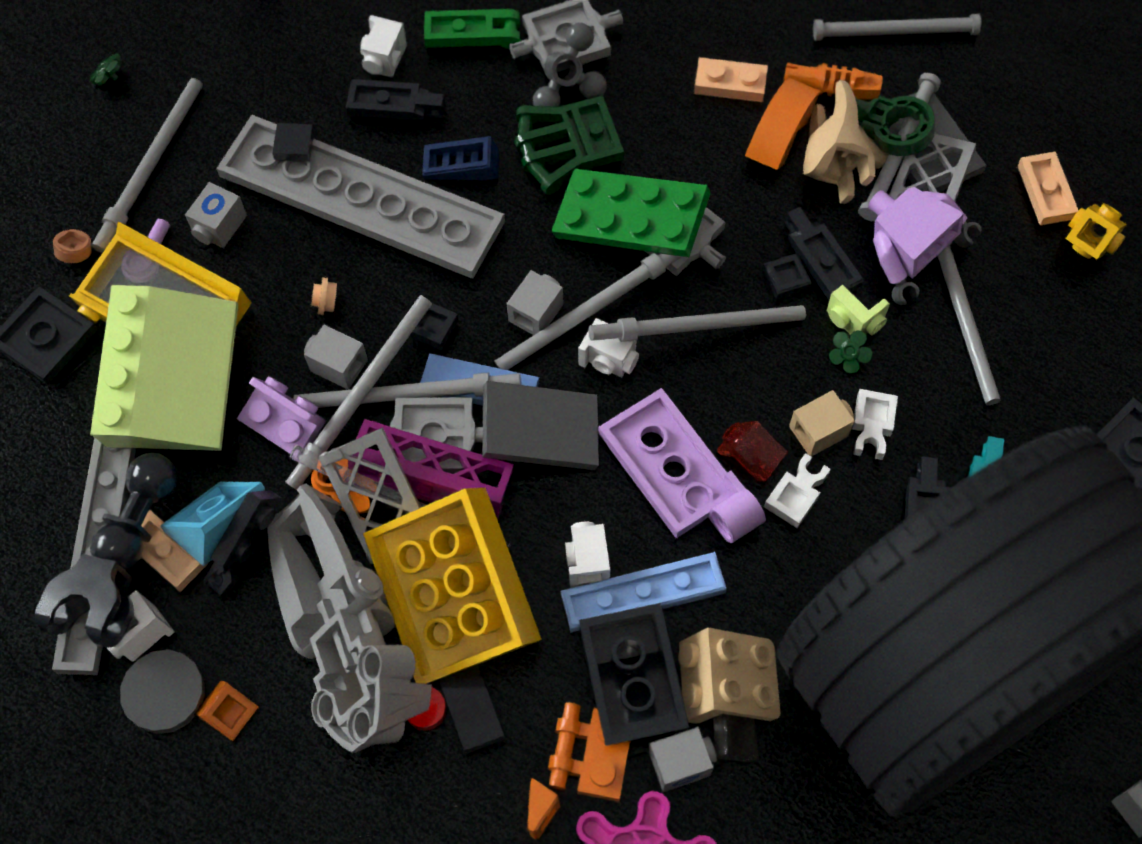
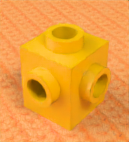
M1105 203L1101 207L1094 204L1086 210L1083 208L1078 210L1068 225L1072 230L1065 239L1073 243L1072 248L1082 256L1089 259L1091 257L1098 259L1105 255L1106 252L1112 255L1126 237L1121 234V231L1127 224L1119 220L1122 214ZM1096 223L1106 229L1104 236L1095 234L1094 225Z

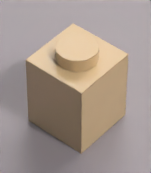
M834 390L796 409L793 412L789 427L807 454L812 457L848 437L855 420L850 405L845 400H840Z

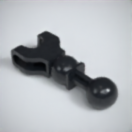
M147 453L131 462L125 478L131 495L120 517L104 514L102 520L107 525L100 528L93 536L90 546L91 555L82 554L74 567L60 573L47 584L34 615L35 622L41 631L51 634L66 633L80 615L89 611L85 630L91 641L95 645L106 648L114 647L120 642L134 616L133 602L128 593L133 577L127 571L140 561L144 548L142 541L150 542L152 538L141 525L151 505L169 498L177 487L178 473L170 459L158 453Z

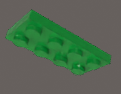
M574 169L552 228V233L558 239L689 258L711 192L707 185Z

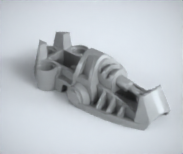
M307 483L303 484L297 489L299 494L275 515L267 530L275 589L290 642L300 655L311 659L316 658L320 673L313 678L317 689L311 707L313 719L319 727H324L329 735L343 748L352 753L361 751L374 744L395 743L403 736L407 719L429 710L432 685L410 683V679L415 671V658L408 646L385 645L383 636L387 635L395 627L394 618L388 607L380 578L375 572L365 568L361 562L352 559L344 538L334 521L336 513L343 507L342 504L314 489ZM309 535L312 538L325 575L321 580L295 536Z

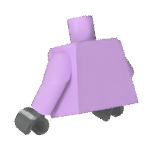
M911 187L895 200L881 190L872 197L868 208L878 215L875 220L873 242L879 262L889 282L896 285L892 290V298L898 305L907 304L906 299L902 295L904 288L908 290L912 298H917L920 292L919 287L915 283L906 281L907 275L913 279L953 240L958 246L963 248L973 245V241L968 237L967 232L973 238L981 234V226L976 222L967 223V216L951 196L945 193L921 191Z

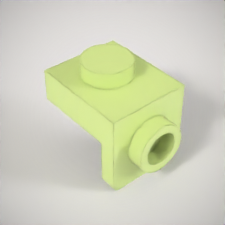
M842 285L831 294L826 311L829 313L831 321L837 327L844 328L850 335L854 331L859 330L872 336L886 324L887 318L885 316L890 303L883 299L868 310Z

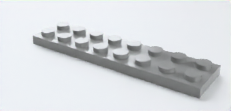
M251 115L217 167L219 176L472 279L475 277L505 223V216L501 212L313 139L310 161L274 160L272 151L277 124Z

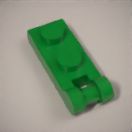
M514 9L425 11V47L502 46L505 49H510V44L521 41L520 32L517 30L520 26V13ZM501 26L502 29H493V27Z

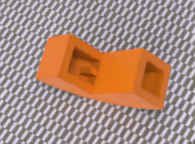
M787 78L769 103L745 156L776 170L783 166L797 131L808 124L821 91L794 79Z

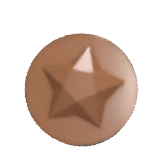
M79 230L62 231L53 239L54 255L57 259L66 263L85 261L92 253L91 239L86 233Z

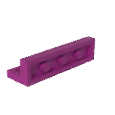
M364 419L356 439L383 428L416 498L433 503L465 488H486L498 520L514 464L498 459L482 458L481 454ZM412 447L418 448L424 452L427 458L417 462L405 460L401 451ZM365 449L362 459L385 467L386 463L380 450ZM358 452V453H355V454H353V455L356 456V457H358L359 452ZM447 459H454L461 463L464 470L451 474L444 472L439 463ZM348 460V477H351L355 462ZM360 464L355 479L378 486L382 472ZM490 470L502 474L496 488L481 483L476 474ZM386 474L382 488L399 492L393 477Z

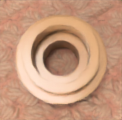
M322 277L321 285L314 284L311 306L318 307V314L324 315V311L334 312L337 283L328 282V278Z

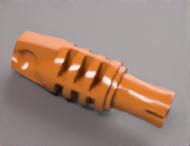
M787 63L784 81L787 78L794 79L820 90L819 95L821 96L823 92H827V96L832 97V93L835 94L836 83L839 80L846 81L850 85L855 98L873 100L875 98L878 99L880 96L883 81L881 75L861 71L857 68H852V71H850L845 66H842V69H837V65H832V68L827 67L828 64L824 63L818 65V67Z

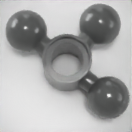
M575 23L571 25L566 33L568 44L566 51L554 52L546 59L544 71L550 82L548 86L540 87L534 93V106L559 107L561 98L558 91L561 85L572 86L577 83L581 94L587 99L602 96L605 93L607 84L604 76L595 71L582 73V63L577 58L579 51L587 50L594 40L593 31L587 24ZM567 59L570 64V71L566 77L559 78L556 73V67L561 60Z

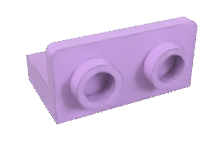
M268 376L266 381L252 377L249 384L254 386L255 390L237 419L294 457L302 459L301 452L309 442L313 444L327 420L316 414L319 407L301 396L294 400L286 395L288 387L274 378Z

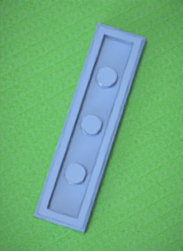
M713 552L560 592L570 632L579 631V620L657 603H661L662 609L724 594L727 588L716 553Z

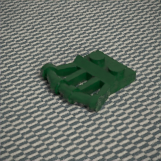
M603 95L561 107L525 105L517 108L516 120L519 122L518 135L514 142L517 150L522 152L523 158L521 162L523 168L541 183V190L548 196L557 192L561 185L571 178L574 169L590 171V169L624 160V150ZM536 121L558 123L532 130L533 124ZM568 137L569 140L568 143L538 151L535 149L536 145ZM575 157L553 173H550L543 166Z

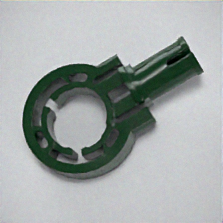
M879 96L878 99L875 98L870 102L856 98L858 122L862 123L861 127L865 133L873 137L877 146L885 153L893 156L914 155L924 150L933 140L935 134L934 112L924 100L913 96H899L892 99ZM911 117L916 121L919 120V126L916 131L906 135L907 141H902V135H895L889 130V127L898 122L900 118Z

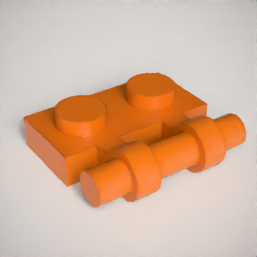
M565 703L563 716L558 718L555 730L559 734L555 755L550 756L548 769L551 770L549 787L565 790L568 775L580 777L578 794L619 802L630 741L605 746L597 709L593 708L591 724L579 722L581 706L574 703ZM575 738L587 740L583 761L571 758Z

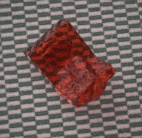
M758 421L737 422L731 425L723 434L722 439L724 441L717 449L721 456H733L758 482L766 481L787 454V451Z

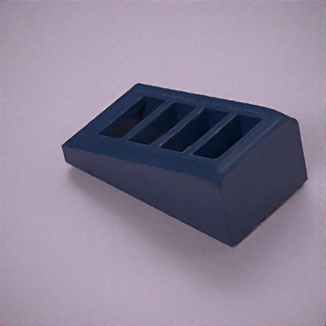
M491 136L424 145L422 173L424 179H498L499 149ZM437 156H443L442 166L437 167ZM452 156H456V164L452 165ZM467 156H471L470 163H466Z

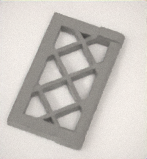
M935 132L933 140L928 145V147L933 148L934 152L918 159L916 154L905 156L889 196L896 200L911 187L919 190L927 187L930 192H937L933 184L951 177L952 180L946 194L956 201L976 150V143L938 135ZM950 152L961 154L957 166L952 167L945 155ZM939 158L946 170L928 178L921 165ZM916 168L922 181L905 188L904 184L910 170Z
M383 428L333 450L325 451L318 457L370 564H373L363 533L367 532V526L376 528L382 525L370 520L376 501L378 500L400 508L396 519L401 517L403 510L410 513L421 508ZM377 444L386 463L385 467L362 459L365 449ZM359 452L358 457H356V456L353 455V454ZM342 459L355 462L348 483L342 480L335 465V462ZM360 464L382 472L375 493L353 485ZM386 474L393 477L403 498L402 502L379 494ZM350 490L373 498L366 518L360 517L349 494Z

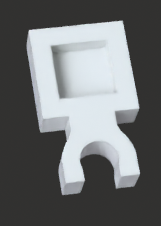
M859 389L854 413L855 421L852 429L862 431V433L856 440L853 455L861 456L864 444L870 443L876 448L875 459L883 460L886 451V442L883 435L891 436L893 432L898 396Z
M806 453L800 460L797 476L795 477L786 472L764 505L766 509L796 528L799 527L819 498L820 492L815 490L814 487L821 485L831 470L824 465L820 473H809L806 468L810 464L812 457Z

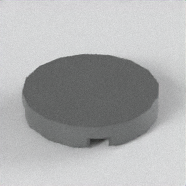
M172 650L153 651L139 658L126 672L120 687V703L126 716L141 729L156 734L174 732L189 724L196 716L195 713L199 706H202L205 698V680L199 667L183 653Z

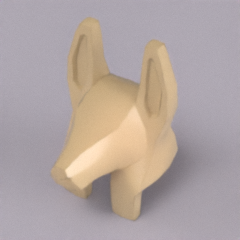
M839 80L836 83L833 115L826 120L824 107L816 104L812 111L803 174L818 181L836 184L838 186L839 201L842 204H846L853 199L855 192L852 170L858 168L860 184L866 186L875 178V168L879 169L884 165L888 154L882 151L865 133L864 129L859 126L858 108L854 93L846 81Z

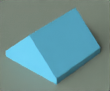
M219 482L160 526L171 539L202 566H205L212 560V554L247 493L264 491L265 488L262 482Z

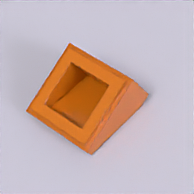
M220 681L195 715L233 741L257 710L258 706L227 682Z
M532 778L529 797L528 830L530 836L536 840L540 838L560 808V802L557 794Z

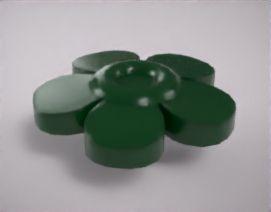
M116 53L103 60L92 74L90 82L101 86L109 77L115 81L118 78L115 73L121 66L119 61L122 57Z
M854 331L850 337L846 332H838L833 338V343L839 348L830 351L829 358L835 365L844 362L843 368L847 373H856L860 370V362L868 363L872 360L873 350L870 347H861L867 342V335L864 332Z

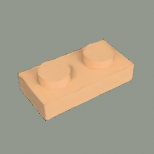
M699 57L694 94L763 102L768 66Z
M1056 151L1021 157L1018 168L1039 224L1046 225L1072 220L1078 212V208Z
M149 510L141 526L152 538L150 542L142 541L144 548L141 558L181 592L209 563L202 566L171 539L160 526L164 522Z

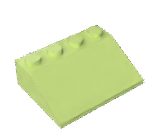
M111 285L90 435L106 447L221 451L238 303L152 286Z

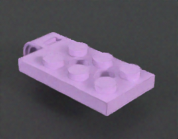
M662 388L598 427V434L675 538L709 518L724 539L729 543H733L766 521L765 513L754 495L744 488L732 471L728 473L725 471ZM654 432L662 437L663 442L657 447H648L642 442L641 438L646 433ZM669 462H679L684 466L685 473L679 477H671L665 473L663 467Z

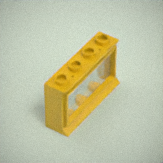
M119 221L113 239L76 292L69 295L80 306L77 312L95 324L99 319L104 322L107 320L111 285L152 286L235 301L238 303L236 326L251 305V301L240 287Z

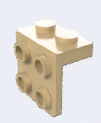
M706 628L679 642L678 660L681 666V694L688 723L699 724L720 714L772 721L780 716L775 648L771 640Z

